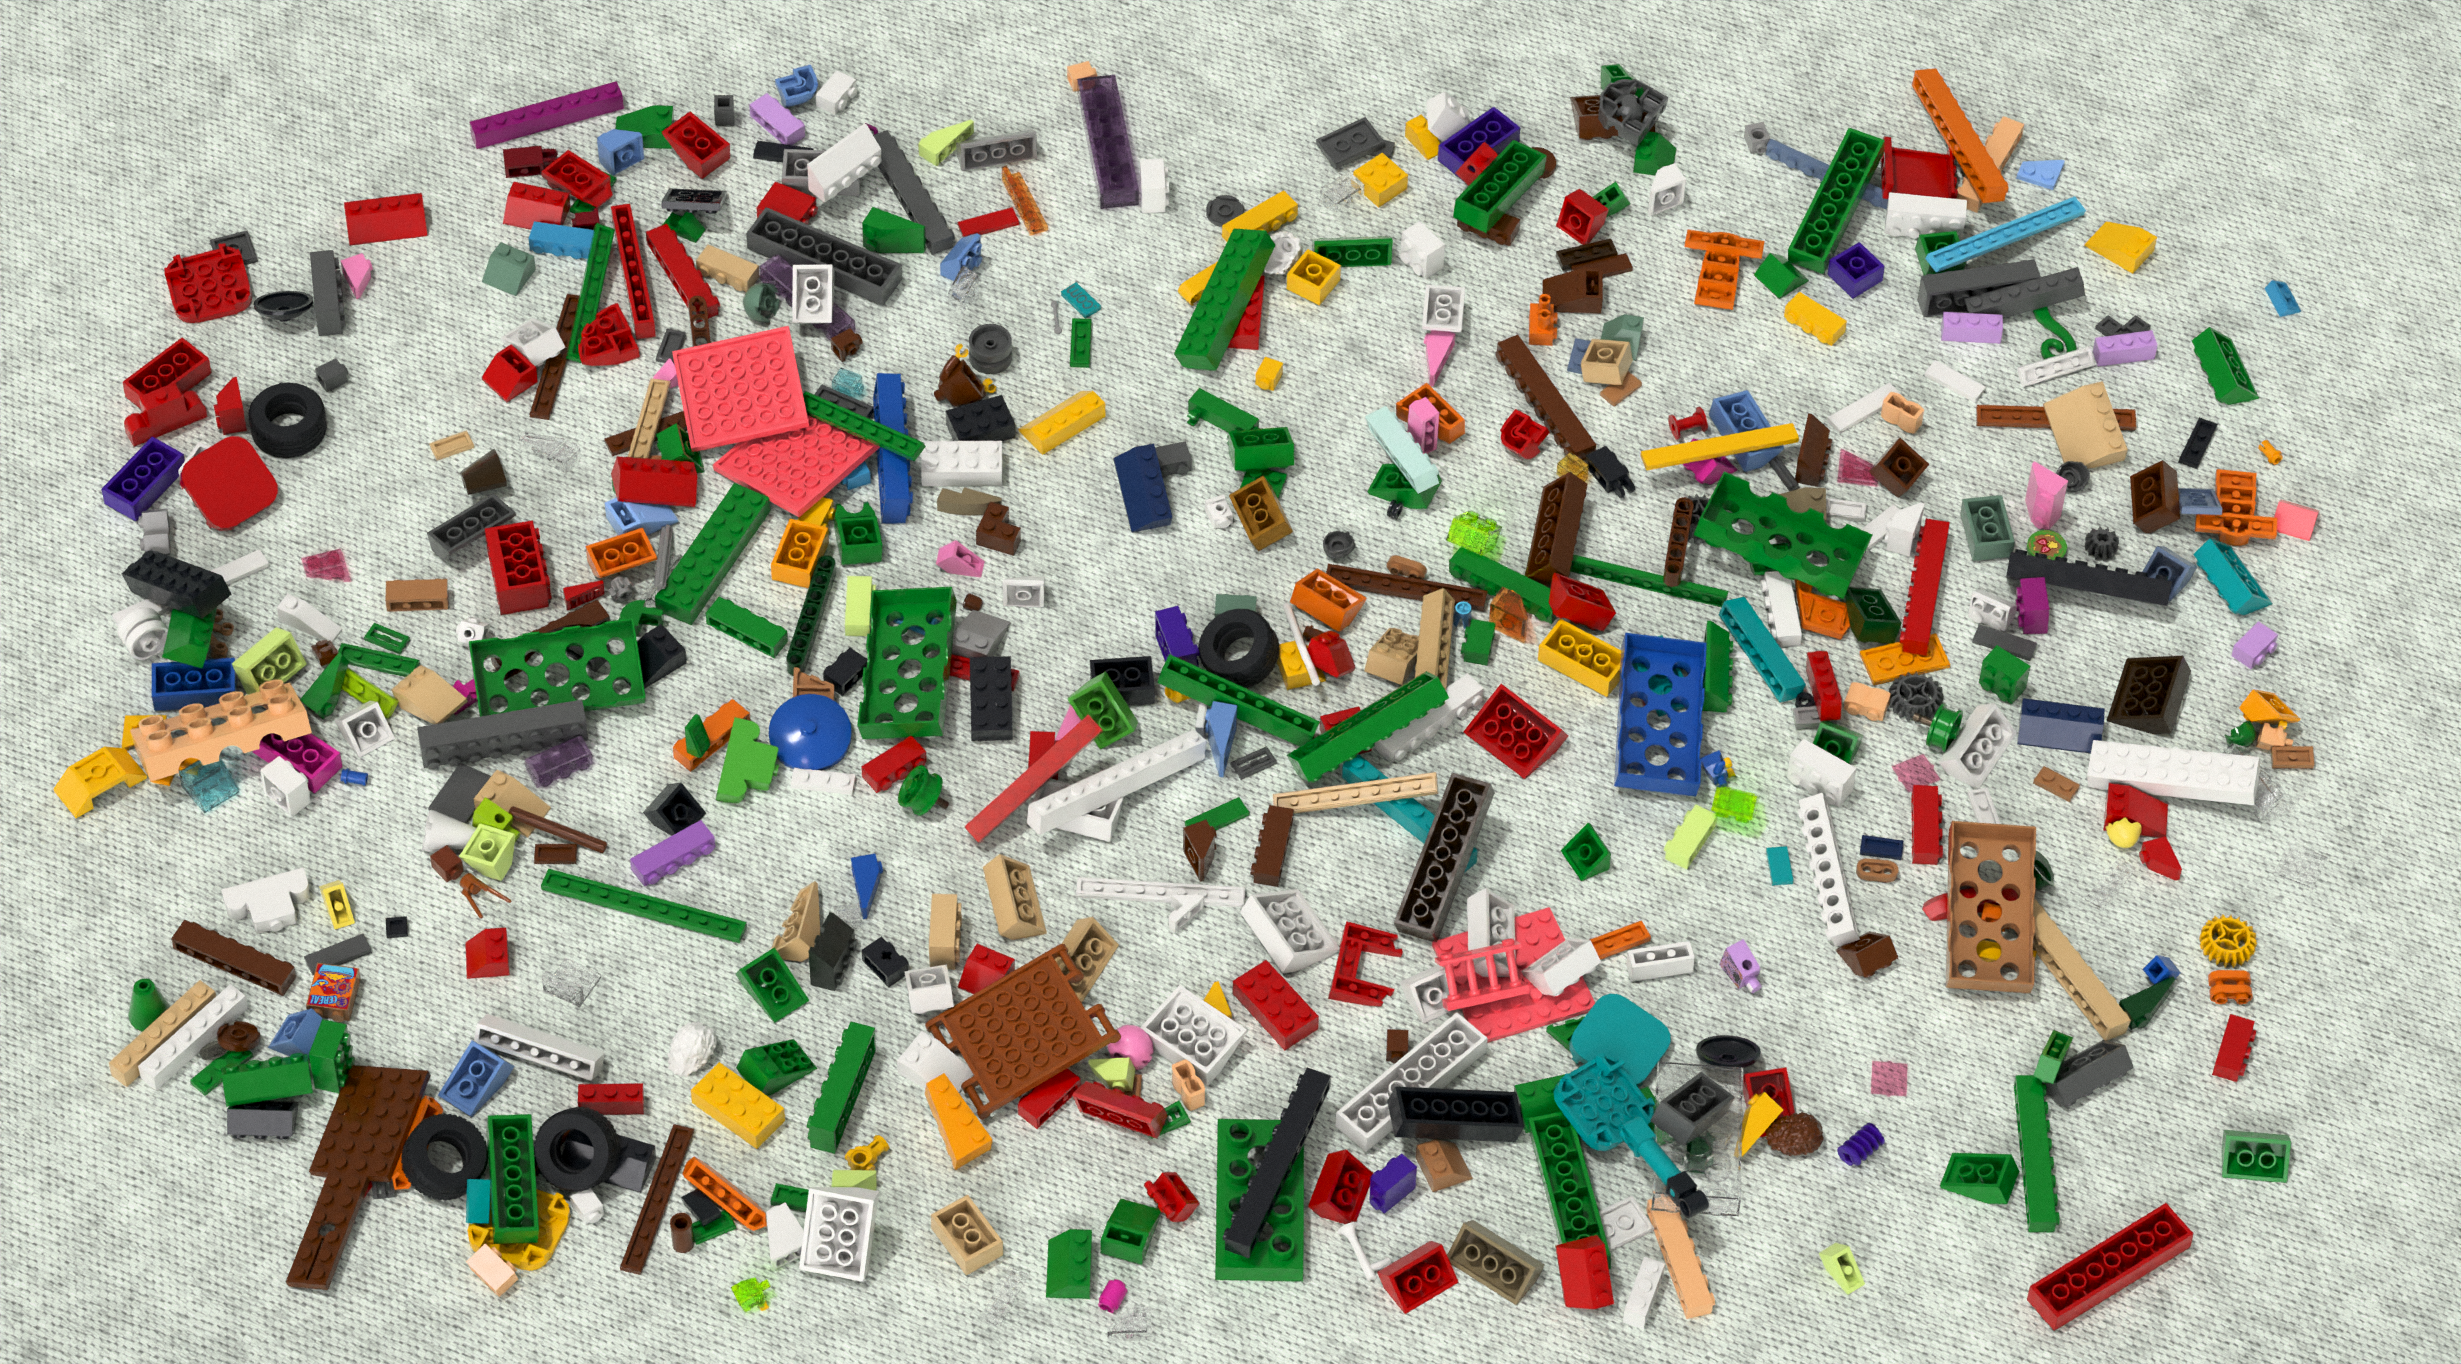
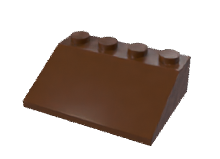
M1600 95L1570 97L1576 132L1579 138L1591 140L1593 137L1609 139L1612 136H1618V130L1615 129V126L1607 130L1598 119ZM1644 111L1642 119L1640 121L1641 123H1643L1645 116L1648 114ZM1620 115L1619 117L1617 116L1616 120L1622 122L1624 119ZM1655 124L1650 129V132H1655Z

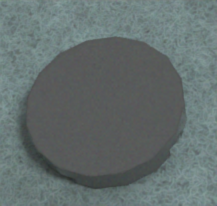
M1229 195L1217 196L1213 201L1210 200L1206 206L1208 220L1219 227L1244 213V205L1239 202V199Z

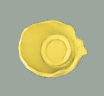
M2126 817L2114 822L2113 825L2109 823L2105 827L2111 842L2121 848L2134 846L2142 831L2140 823H2130Z

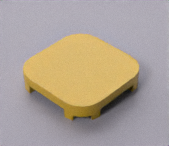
M536 1189L539 1222L538 1242L493 1244L490 1197L489 1224L469 1223L467 1230L469 1244L474 1252H477L484 1244L490 1249L494 1246L502 1254L501 1259L505 1263L509 1261L515 1268L521 1270H537L546 1265L569 1224L571 1217L569 1205L565 1201L564 1196L558 1192L552 1195Z

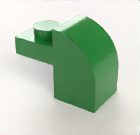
M636 600L630 602L622 609L619 620L633 618L636 637H639L642 624L652 626L663 625L664 612L662 609L655 607H646L645 600Z

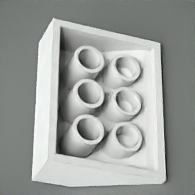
M1298 889L1250 895L1240 911L1282 973L1300 971L1339 952V946Z
M1181 985L1174 990L1140 1027L1150 1036L1155 1052L1173 1064L1185 1059L1188 1060L1195 1069V1076L1199 1077L1206 1086L1222 1071L1247 1033V1029Z
M810 1187L799 1269L864 1281L870 1266L879 1191L859 1187Z

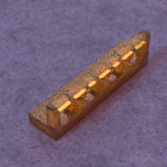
M1003 166L1002 182L1029 235L1048 231V225L1021 173L1011 174L1009 168Z

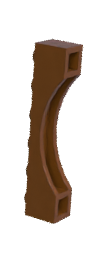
M595 600L532 632L551 633L566 627L598 626L610 621V616L600 602ZM530 652L526 655V663L535 652ZM492 657V665L499 671L502 663L499 659ZM512 669L508 671L504 677V680L522 672L523 670Z

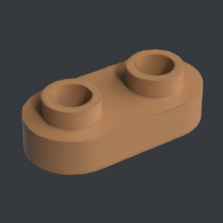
M1398 555L1391 556L1386 565L1388 570L1394 575L1401 574L1423 580L1427 573V568L1422 563Z
M1868 858L1861 859L1856 867V874L1859 878L1878 882L1895 881L1899 871L1898 866L1892 861Z

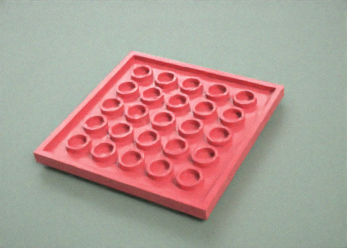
M789 326L672 351L692 452L810 427Z
M807 415L810 427L739 442L713 464V469L737 484L769 497L770 502L800 517L878 450L880 446Z
M1550 907L1515 917V940L1522 945V948L1515 949L1518 977L1529 985L1530 993L1461 1008L1465 1019L1488 1038L1487 1043L1588 1013L1595 1004L1583 976L1580 977L1577 983L1565 987L1564 992L1560 995L1552 996L1542 994L1521 972L1565 941ZM1468 931L1440 939L1437 942L1433 941L1432 947L1436 956L1441 957L1440 954L1445 952H1453L1455 954L1468 951ZM1465 961L1453 963L1457 992L1460 995L1467 994L1470 988ZM1476 973L1478 988L1481 990L1489 989V977H1482ZM1497 977L1498 984H1501V986L1509 984L1510 977Z

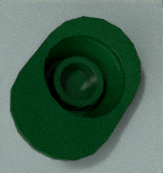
M2036 851L2034 860L2035 888L2042 890L2049 885L2054 886V874L2048 860L2040 852Z

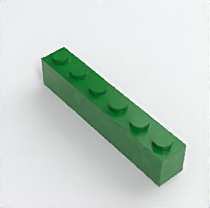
M1463 545L1449 560V573L1454 578H1460L1473 587L1486 590L1487 594L1495 596L1505 603L1521 609L1523 612L1533 614L1541 621L1552 624L1557 617L1553 614V610L1549 605L1550 588Z

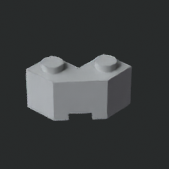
M168 508L143 511L142 516H139L140 528H144L143 539H140L141 551L147 552L152 549L163 554H169L171 547Z

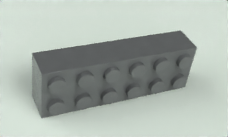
M2035 259L1921 276L1917 300L1923 318L1943 315V312H1965L1964 298L2040 278L2041 275Z

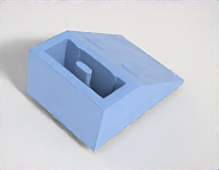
M617 498L605 502L606 518L617 535L643 528L646 535L661 530L662 526L666 527V525L678 522L669 505L619 502Z

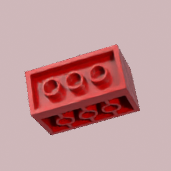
M533 520L485 528L487 552L500 615L549 607L548 600L552 599L549 575L545 572L547 571V566L543 557L542 543H540L539 528H534Z

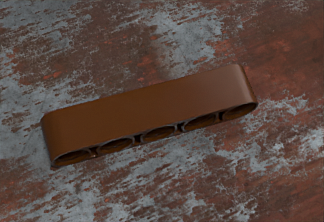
M1686 497L1679 498L1674 508L1663 575L1664 583L1670 587L1678 586L1682 579L1693 513V502Z

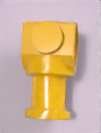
M875 1135L873 1141L868 1146L863 1145L850 1149L844 1158L848 1161V1166H850L851 1170H875L874 1164L877 1162V1157L883 1151H888L889 1145L883 1137Z

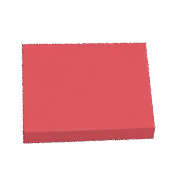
M2281 499L2274 518H2277V532L2310 541L2320 510Z

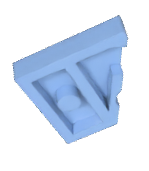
M2065 160L2024 161L2021 164L2016 179L2053 190Z

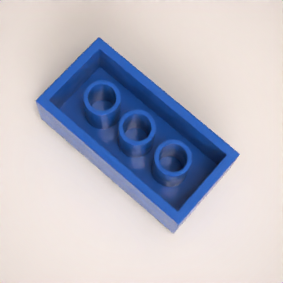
M235 658L207 659L204 662L203 668L180 662L152 663V701L154 710H178L184 706L196 703L202 704L204 708L219 704L221 696L238 691L237 674L232 666Z

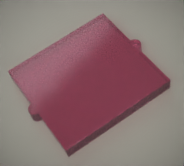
M1924 754L1892 766V769L1898 776V781L1902 782L1908 793L1912 792L1913 785H1929L1940 780L1933 769L1934 765L1929 763Z
M1872 1061L1871 1094H1882L1887 1097L1891 1095L1906 1097L1907 1064L1892 1063V1061Z

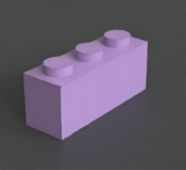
M768 93L749 104L750 116L782 144L793 145L805 137L804 123L800 119L795 118L789 109H785L776 98H772Z
M1943 312L1941 341L2001 343L2003 315Z
M2152 330L2095 338L2092 352L2097 366L2155 359L2157 342Z

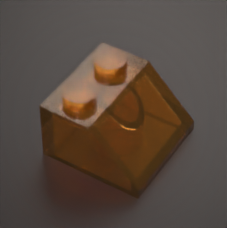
M1502 587L1490 603L1489 622L1496 623L1495 630L1525 643L1528 616L1521 596L1513 590Z

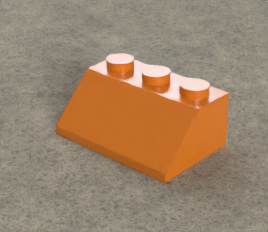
M643 528L586 546L587 562L593 575L598 578L657 560V556Z
M1317 568L1296 582L1290 603L1312 615L1315 619L1327 624L1331 629L1340 632L1351 624L1367 598Z

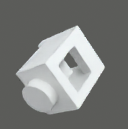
M1225 495L1205 500V512L1214 529L1219 527L1226 528L1233 523V514L1225 500Z

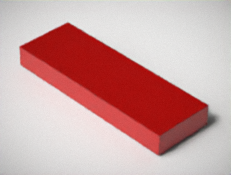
M1013 207L962 220L957 222L962 237H967L977 233L983 235L1019 225V220Z

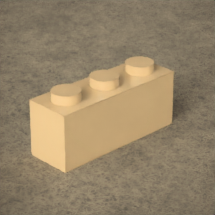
M707 245L696 259L697 270H700L702 276L714 278L720 284L726 283L733 286L737 291L747 292L760 277L759 265L711 245Z

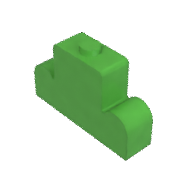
M734 718L716 795V800L739 803L744 800L747 787L768 791L772 776H777L779 764H775L778 747L758 742L760 728L753 721Z

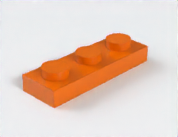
M1641 920L1590 940L1601 960L1647 943L1651 940V936Z

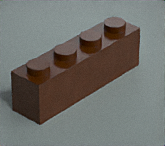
M1269 805L1268 813L1263 814L1262 825L1265 826L1264 830L1260 829L1258 842L1261 843L1260 847L1256 846L1254 858L1257 861L1252 863L1250 875L1254 876V883L1274 887L1279 886L1293 824L1294 809Z

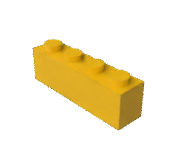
M1283 190L1222 225V238L1227 242L1233 228L1265 230L1267 233L1272 230L1276 231L1282 224L1295 220L1298 216V204Z

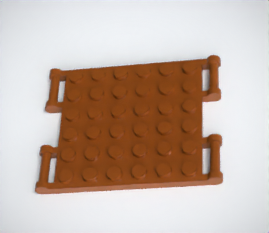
M1065 944L1057 945L956 1004L954 1007L932 1018L925 1024L927 1031L931 1032L934 1038L944 1044L951 1052L954 1053L959 1050L974 1076L963 1082L961 1088L970 1097L981 1120L988 1118L995 1110L1110 1043H1116L1121 1039V1034L1118 1030L1114 1029L1106 1016L1103 1005L1097 1004L1085 1010L1070 984L1080 982L1084 978V974L1080 969H1077L1068 954V948ZM1061 957L1070 972L1069 974L1064 976L1055 958ZM1097 1017L1107 1034L1101 1036L1091 1019ZM944 1024L953 1039L949 1044L939 1030V1026ZM978 1085L981 1086L990 1101L985 1105L975 1091V1087Z

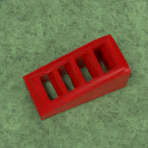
M603 580L563 588L567 611L605 594Z

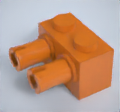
M1548 294L1540 295L1539 304L1530 303L1529 345L1552 346L1553 339H1557V327H1553V324H1557V312H1554V304H1550L1551 297Z

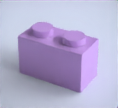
M2258 621L2234 645L2231 656L2250 669L2255 665L2259 666L2264 661L2265 655L2267 653L2272 654L2277 648L2278 634Z

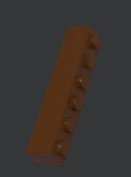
M184 920L171 938L174 950L281 996L285 995L296 979L295 967L291 963L280 961L271 954L259 952L252 946L238 943L233 938L224 937L215 930L205 929L196 922L191 923Z

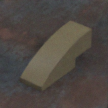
M965 487L962 493L942 488L937 498V511L956 515H984L990 501L1002 505V498Z

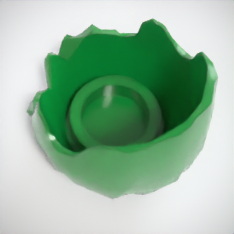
M2250 720L2232 729L2231 736L2225 734L2227 744L2231 748L2238 750L2252 745L2257 736Z

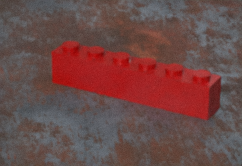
M667 224L646 231L647 245L687 308L689 300L693 296H701L706 301L708 319L719 315L718 307H720L718 298L716 296L713 297L709 284L704 283L700 270H696L692 257L687 256L683 243L678 242L676 232L671 230ZM695 302L696 314H700L701 305Z

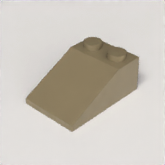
M1805 487L1779 494L1787 498V504L1793 511L1803 513L1812 508L1823 513L1826 522V488Z

